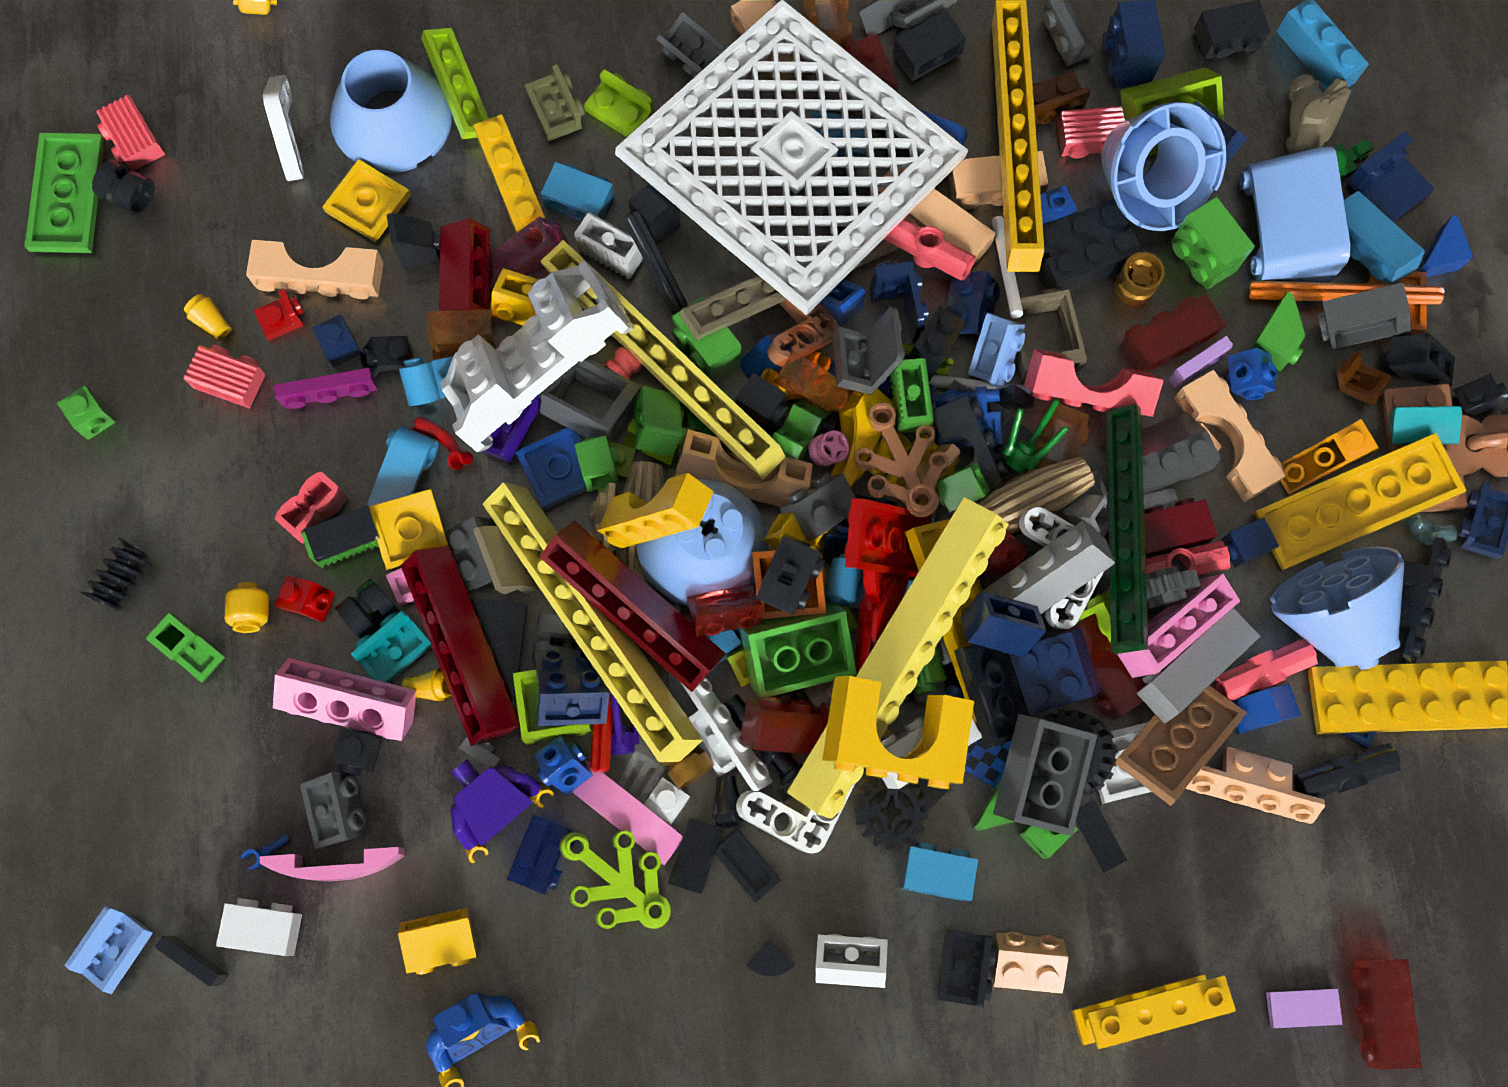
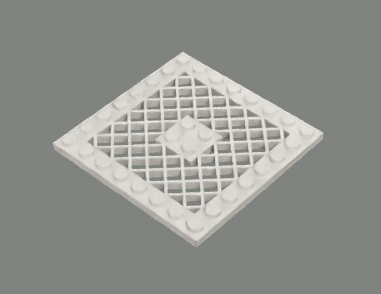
M780 0L620 143L615 151L617 157L805 315L842 281L968 153V149L784 0ZM778 54H793V62L778 61ZM772 55V61H764ZM800 57L806 62H800ZM758 72L773 73L774 80H758ZM750 73L752 74V80H743ZM780 73H795V80H780ZM801 73H816L817 81L802 80ZM823 76L826 77L829 81H823ZM731 91L732 98H724ZM737 91H753V99H738ZM759 91H775V99H760ZM781 91H796L797 99H782ZM803 92H818V99H803ZM825 92H839L840 100H825ZM846 95H848L853 100H847ZM711 109V117H703ZM717 109L733 110V118L717 117ZM739 110H754L755 118H739ZM761 110H776L777 118H761ZM783 110H798V116L793 111H790L783 118ZM804 110H819L820 118H805ZM826 111H841L842 119H827ZM848 111H862L863 119H849ZM870 114L876 119H870ZM690 128V136H682ZM696 128H712V137H696ZM718 128L734 129V137H718ZM740 129H756V137H741ZM762 129H771L763 136ZM814 129H821V134ZM828 129L843 130V138H829ZM850 130H864L865 138H851ZM872 130H886V138H872ZM668 147H669V154L665 152V150H666ZM674 147H691V156H675ZM697 147L713 148L714 156H697ZM719 148H735L736 156H720ZM742 148H751L749 156H742ZM839 149H845V157H836ZM852 149H866L867 157H852ZM874 149H888V157H874ZM895 149H909L910 157H896ZM684 167H692L693 174ZM698 167H714L715 176H699ZM721 167H737V176H721ZM743 167H759V176H743ZM825 168V176H816ZM832 168H846L847 176H832ZM854 168H868L869 177H854ZM875 168H890L891 177H876ZM897 168H907L898 176ZM765 169L773 176H766ZM708 187H716V194ZM722 187H738L739 196H722ZM744 187H760L761 196H745ZM767 187H782L783 196H767ZM811 187H826L827 196H812ZM833 187H848L849 196H834ZM855 187H870L871 196H856ZM877 187H887V188L878 196V188H877ZM803 188L805 189V196H790L789 189L795 194L799 193ZM731 206H739L740 214ZM746 206H762V216H746ZM768 206H784L785 216H769ZM791 206L806 207L807 216H791ZM813 207H828L829 216H814ZM835 207H850L851 216H836ZM857 207H867V208L858 216V209H857ZM755 226H763L764 234ZM770 226H786V236H770ZM792 226H808L809 236H793ZM815 226H830L831 236H815ZM837 226H847L838 235ZM779 246H787L788 254ZM794 246H809L810 256H795ZM816 246H827V247L817 256V247H816Z

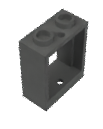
M1403 282L1322 301L1324 312L1318 313L1323 341L1330 340L1332 350L1411 332L1410 309Z
M585 358L582 362L578 361L539 394L541 399L540 413L586 438L606 435L608 444H610L633 412L641 385L589 358ZM574 379L615 400L602 420L560 399Z

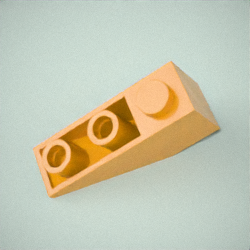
M1360 419L1282 462L1285 477L1280 481L1288 495H1291L1379 451L1380 448L1364 421Z

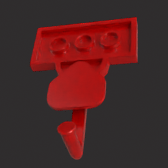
M851 498V508L848 512V541L844 551L846 558L845 567L863 570V583L866 591L859 610L855 667L858 674L905 596L909 577L915 578L919 572L905 531L914 527L931 524V515L917 517L912 515L906 508L867 499Z

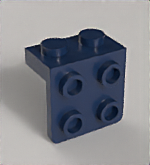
M896 261L883 262L874 269L870 287L871 301L877 302L902 298L911 342H916L921 332L925 329L924 321L928 320L926 301L921 302L919 291H922L920 272H915L913 261L897 263Z

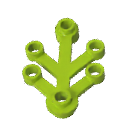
M620 830L614 834L612 839L613 846L617 849L619 873L589 849L588 839L583 834L570 832L561 839L560 851L565 858L573 861L581 860L610 884L588 888L582 885L574 886L569 893V900L573 905L585 907L592 901L626 897L636 905L618 910L610 907L600 908L595 915L596 923L600 927L610 929L617 923L637 920L645 927L651 929L660 928L666 924L671 914V907L668 900L659 895L657 870L660 868L661 859L654 852H644L639 857L638 865L644 871L645 894L634 886L631 849L635 844V838L631 832ZM622 834H626L629 838V843L626 847H621L618 844V839ZM574 840H579L581 843V850L578 853H573L570 850V844ZM648 856H653L655 864L652 868L647 869L644 865V860ZM582 889L586 893V898L583 902L577 903L574 898L575 893ZM653 905H657L660 909L658 916L655 918L649 915V909ZM610 911L612 914L611 922L603 924L601 921L602 914Z

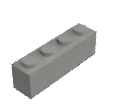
M1081 521L983 591L1038 606L1040 614H1042L1114 565L1115 560L1106 539L1086 522Z
M1232 608L1159 673L1146 675L1142 679L1146 685L1137 694L1165 724L1181 713L1261 636Z

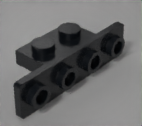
M1443 537L1436 538L1429 565L1404 561L1399 627L1410 629L1403 652L1406 664H1416L1417 658H1422L1425 652L1426 639H1423L1426 627L1431 628L1435 615V610L1432 609L1434 598H1439L1442 593L1443 579H1440L1443 568L1449 567L1452 551L1448 549Z

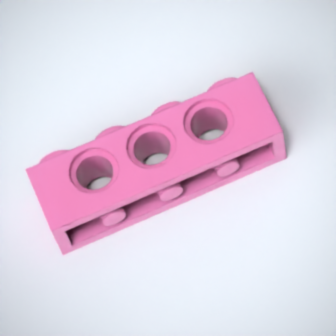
M1224 574L1199 579L1201 586L1186 592L1188 599L1166 606L1149 620L1148 650L1118 654L1132 678L1159 673L1240 602Z
M288 658L275 674L273 708L286 711L289 714L317 719L324 723L348 727L355 731L372 733L386 739L402 741L413 724L417 690Z

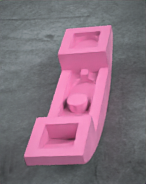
M585 760L590 769V763L587 760ZM591 771L593 776L573 790L572 793L619 830L631 832L634 835L635 843L647 852L656 853L660 857L661 863L665 865L681 845L683 836L604 773Z
M400 847L364 849V863L303 867V856L297 854L260 856V864L291 877L313 881H343L364 877L389 867L405 856V849Z

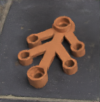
M887 403L875 404L869 413V423L874 430L882 433L894 460L874 454L869 448H861L855 454V464L861 470L875 468L902 478L907 488L889 483L881 475H875L868 481L869 494L875 498H881L886 495L903 501L906 504L907 510L914 516L927 517L932 515L939 503L938 495L934 489L940 475L948 469L949 458L943 452L933 453L929 458V470L922 484L916 472L927 447H930L935 441L934 428L929 425H921L917 428L915 443L908 456L894 428L896 417L894 408ZM879 418H886L888 422L879 423L876 420ZM928 433L931 437L929 439H922L920 434ZM868 456L871 460L869 462H862L859 458ZM935 460H941L944 462V465L938 467L935 466L933 462ZM881 483L884 487L881 490H875L872 485ZM918 499H924L928 503L924 506L917 505L916 501Z

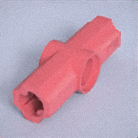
M905 218L884 238L887 242L912 254L913 260L918 266L923 268L936 267L960 281L965 280L976 260L975 255L944 240V235L938 228L933 226L920 227Z
M1223 541L1189 549L1177 548L1171 553L1146 558V574L1163 568H1172V560L1181 561L1185 566V571L1196 570L1198 576L1227 570L1231 567L1230 554Z
M1305 639L1297 640L1276 651L1268 650L1244 661L1245 664L1218 676L1215 679L1216 690L1230 701L1248 695V693L1255 690L1262 691L1287 680L1286 677L1318 664L1317 653L1313 645Z

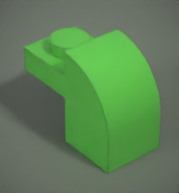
M800 400L793 404L783 427L775 431L772 438L780 445L785 457L803 461L809 453L808 446L810 441L820 434L822 424L829 414Z
M168 613L145 638L170 660L179 663L201 683L226 658L202 638L198 632L172 613Z

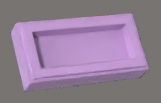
M1225 336L1177 368L1168 380L1174 388H1179L1224 358L1231 350L1233 343Z
M1338 989L1266 992L1270 1028L1343 1025Z

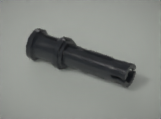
M739 694L732 696L724 703L731 714V718L762 754L760 757L761 761L765 765L768 764L781 779L780 784L783 787L796 778L803 763L798 764L786 750L787 744L781 740L777 741Z

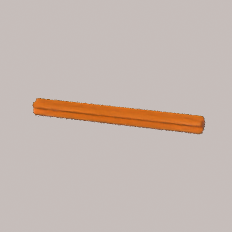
M1251 281L1249 285V298L1281 300L1287 292H1290L1294 295L1296 301H1327L1394 284ZM1404 285L1408 304L1439 305L1444 299V287Z

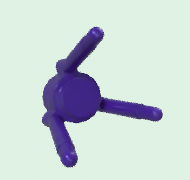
M610 691L614 721L611 738V756L635 753L634 745L640 744L638 731L633 724L631 732H629V726H622L619 703Z

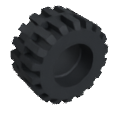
M1063 709L1057 710V714L1049 713L1044 716L1046 721L1097 735L1083 795L1087 796L1093 794V791L1096 789H1102L1105 786V780H1110L1114 774L1111 772L1113 766L1117 767L1115 764L1117 760L1115 759V752H1118L1117 745L1112 741L1114 736L1111 731L1105 728L1106 725L1100 720L1078 710L1072 709V711Z

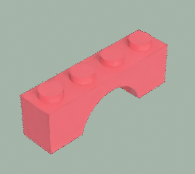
M1034 348L1024 386L1033 392V397L1041 400L1051 401L1052 396L1063 398L1062 402L1075 407H1081L1082 403L1092 404L1093 409L1105 413L1106 410L1138 404L1141 408V415L1153 417L1164 380L1150 372L1123 367L1111 381L1102 385L1088 386L1081 384L1074 369V361L1066 355Z

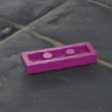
M370 368L273 385L275 398L283 407L290 409L302 408L306 403L315 401L330 403L336 401L337 397L348 395L351 397H363L368 395L370 391L378 390L376 378Z

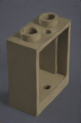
M1048 289L1040 295L1030 297L1028 294H1020L1023 310L1022 316L1058 310L1068 351L1058 353L1064 354L1073 360L1075 371H1080L1087 361V356L1070 290ZM1007 301L1003 311L1004 318L1018 322L1017 318L1010 316ZM1024 344L1015 356L1020 381H1025L1031 358H1027Z

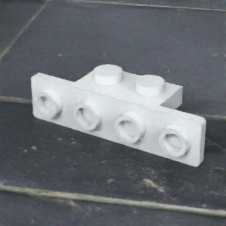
M705 678L693 692L683 685L698 708V711L689 717V720L703 738V741L698 745L701 749L705 750L713 762V768L719 777L728 774L737 767L753 792H758L771 784L772 779L769 776L766 765L756 757L750 748L748 738L738 730L731 719L728 708L720 703L712 691L710 681Z

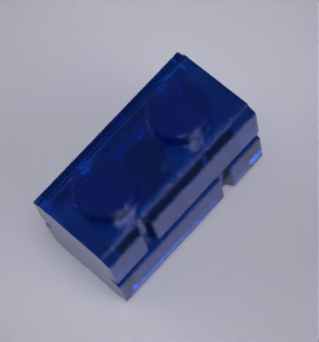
M533 814L507 880L548 895L550 889L556 891L563 875V871L558 870L564 857L560 851V841L566 834L574 831ZM576 840L572 841L570 844L571 852L573 851Z

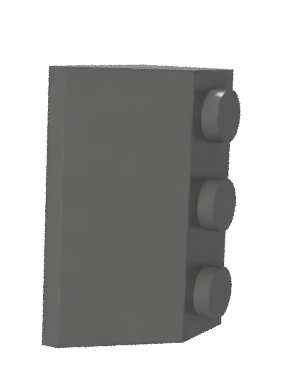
M1187 412L1142 429L1144 497L1208 472L1220 462L1221 457L1208 431ZM1107 444L1098 449L1107 466Z
M1018 714L993 814L1014 822L1072 836L1097 735Z

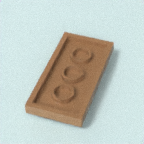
M1209 685L1181 713L1164 724L1155 714L1121 753L1115 764L1172 806L1243 720L1247 712Z

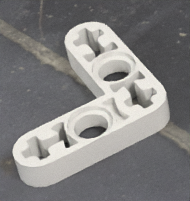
M287 76L269 77L263 92V101L287 181L304 179L301 157L288 116L292 104V94Z
M1034 507L1025 511L1019 520L1022 533L1044 547L1056 540L1057 534L1061 530L1068 531L1074 527V525L1042 507ZM1039 515L1040 524L1048 528L1052 527L1054 523L1055 527L1050 532L1043 528L1033 530V523L1029 519ZM1103 572L1087 582L1081 594L1071 593L1067 596L1068 599H1062L1045 611V618L1052 628L1069 629L1078 622ZM1069 599L1077 601V604L1069 603L1065 610V614L1069 616L1068 620H1061L1059 622V614L1056 613V609L1064 608Z
M853 784V786L851 787V789H850V791L848 792L847 796L845 797V798H846V801H847V799H848V797H849V795H850V793H851V791H852V789H853V787H854L855 784ZM752 790L742 793L736 804L737 812L741 818L798 850L811 854L823 849L842 812L841 810L835 814L833 819L815 813L805 806L802 814L766 794L753 792ZM749 800H757L756 804L759 807L769 810L766 816L761 813L751 812L750 807L747 806ZM785 812L789 817V825L784 831L779 832L774 826V820L779 813ZM811 818L820 822H824L823 826L816 825V823L810 822ZM805 832H812L813 837H815L814 843H807V839L803 837Z

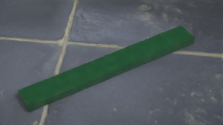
M1138 404L1106 410L1109 548L1115 560V564L1109 567L1111 651L1115 654L1148 650L1141 408Z

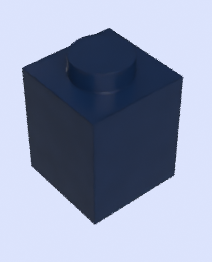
M341 314L312 327L325 356L333 368L360 356L361 350Z
M1265 518L1235 529L1220 540L1227 546L1230 562H1232L1234 568L1268 555L1279 547Z

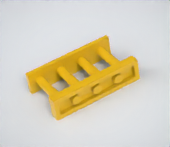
M1200 974L1073 1009L1071 1012L1081 1045L1096 1042L1097 1049H1102L1236 1012L1225 975L1206 979L1205 974Z

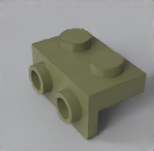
M558 64L551 66L552 75L524 85L525 92L548 141L582 129L581 116L584 115L579 98L573 99L570 92L573 90L567 72L561 73Z

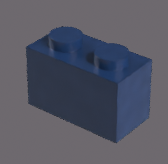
M981 591L960 617L968 643L1020 657H1025L1046 632L1038 606L986 591Z

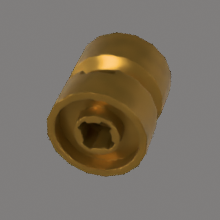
M1138 252L1131 255L1126 260L1114 283V292L1117 298L1129 306L1146 304L1152 298L1164 278L1165 271L1161 260L1148 252Z
M696 747L680 762H660L662 766L670 767L668 775L678 790L689 785L714 766L705 750L697 749Z

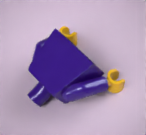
M466 759L451 772L464 787L463 790L453 797L454 804L450 809L453 833L464 847L469 861L475 863L476 861L473 856L475 851L483 850L485 855H488L486 842L533 802L543 808L545 805L539 801L543 793H549L552 797L554 793L545 784L539 783L526 771L507 765H500L496 768L491 765L482 774H479L469 760Z

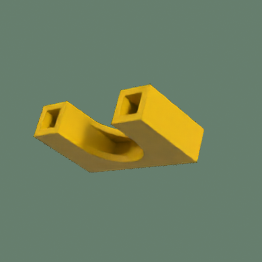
M854 676L835 677L823 761L834 762L835 770L855 772L856 767L866 768V775L887 778V772L898 774L897 781L918 784L919 778L929 780V787L949 789V783L963 784L974 701L948 695H927L920 740L911 752L902 757H896L884 748L876 730L881 682Z

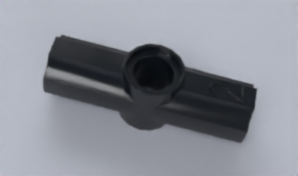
M1390 743L1382 744L1357 754L1352 752L1328 760L1324 765L1294 774V786L1297 792L1317 798L1327 796V794L1336 791L1341 793L1366 785L1369 780L1401 770V760L1397 751Z

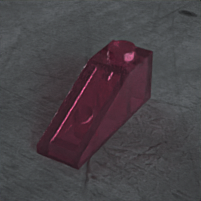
M538 217L491 251L489 293L492 292L503 268L526 276L545 269L541 260L562 240L569 245L560 224Z

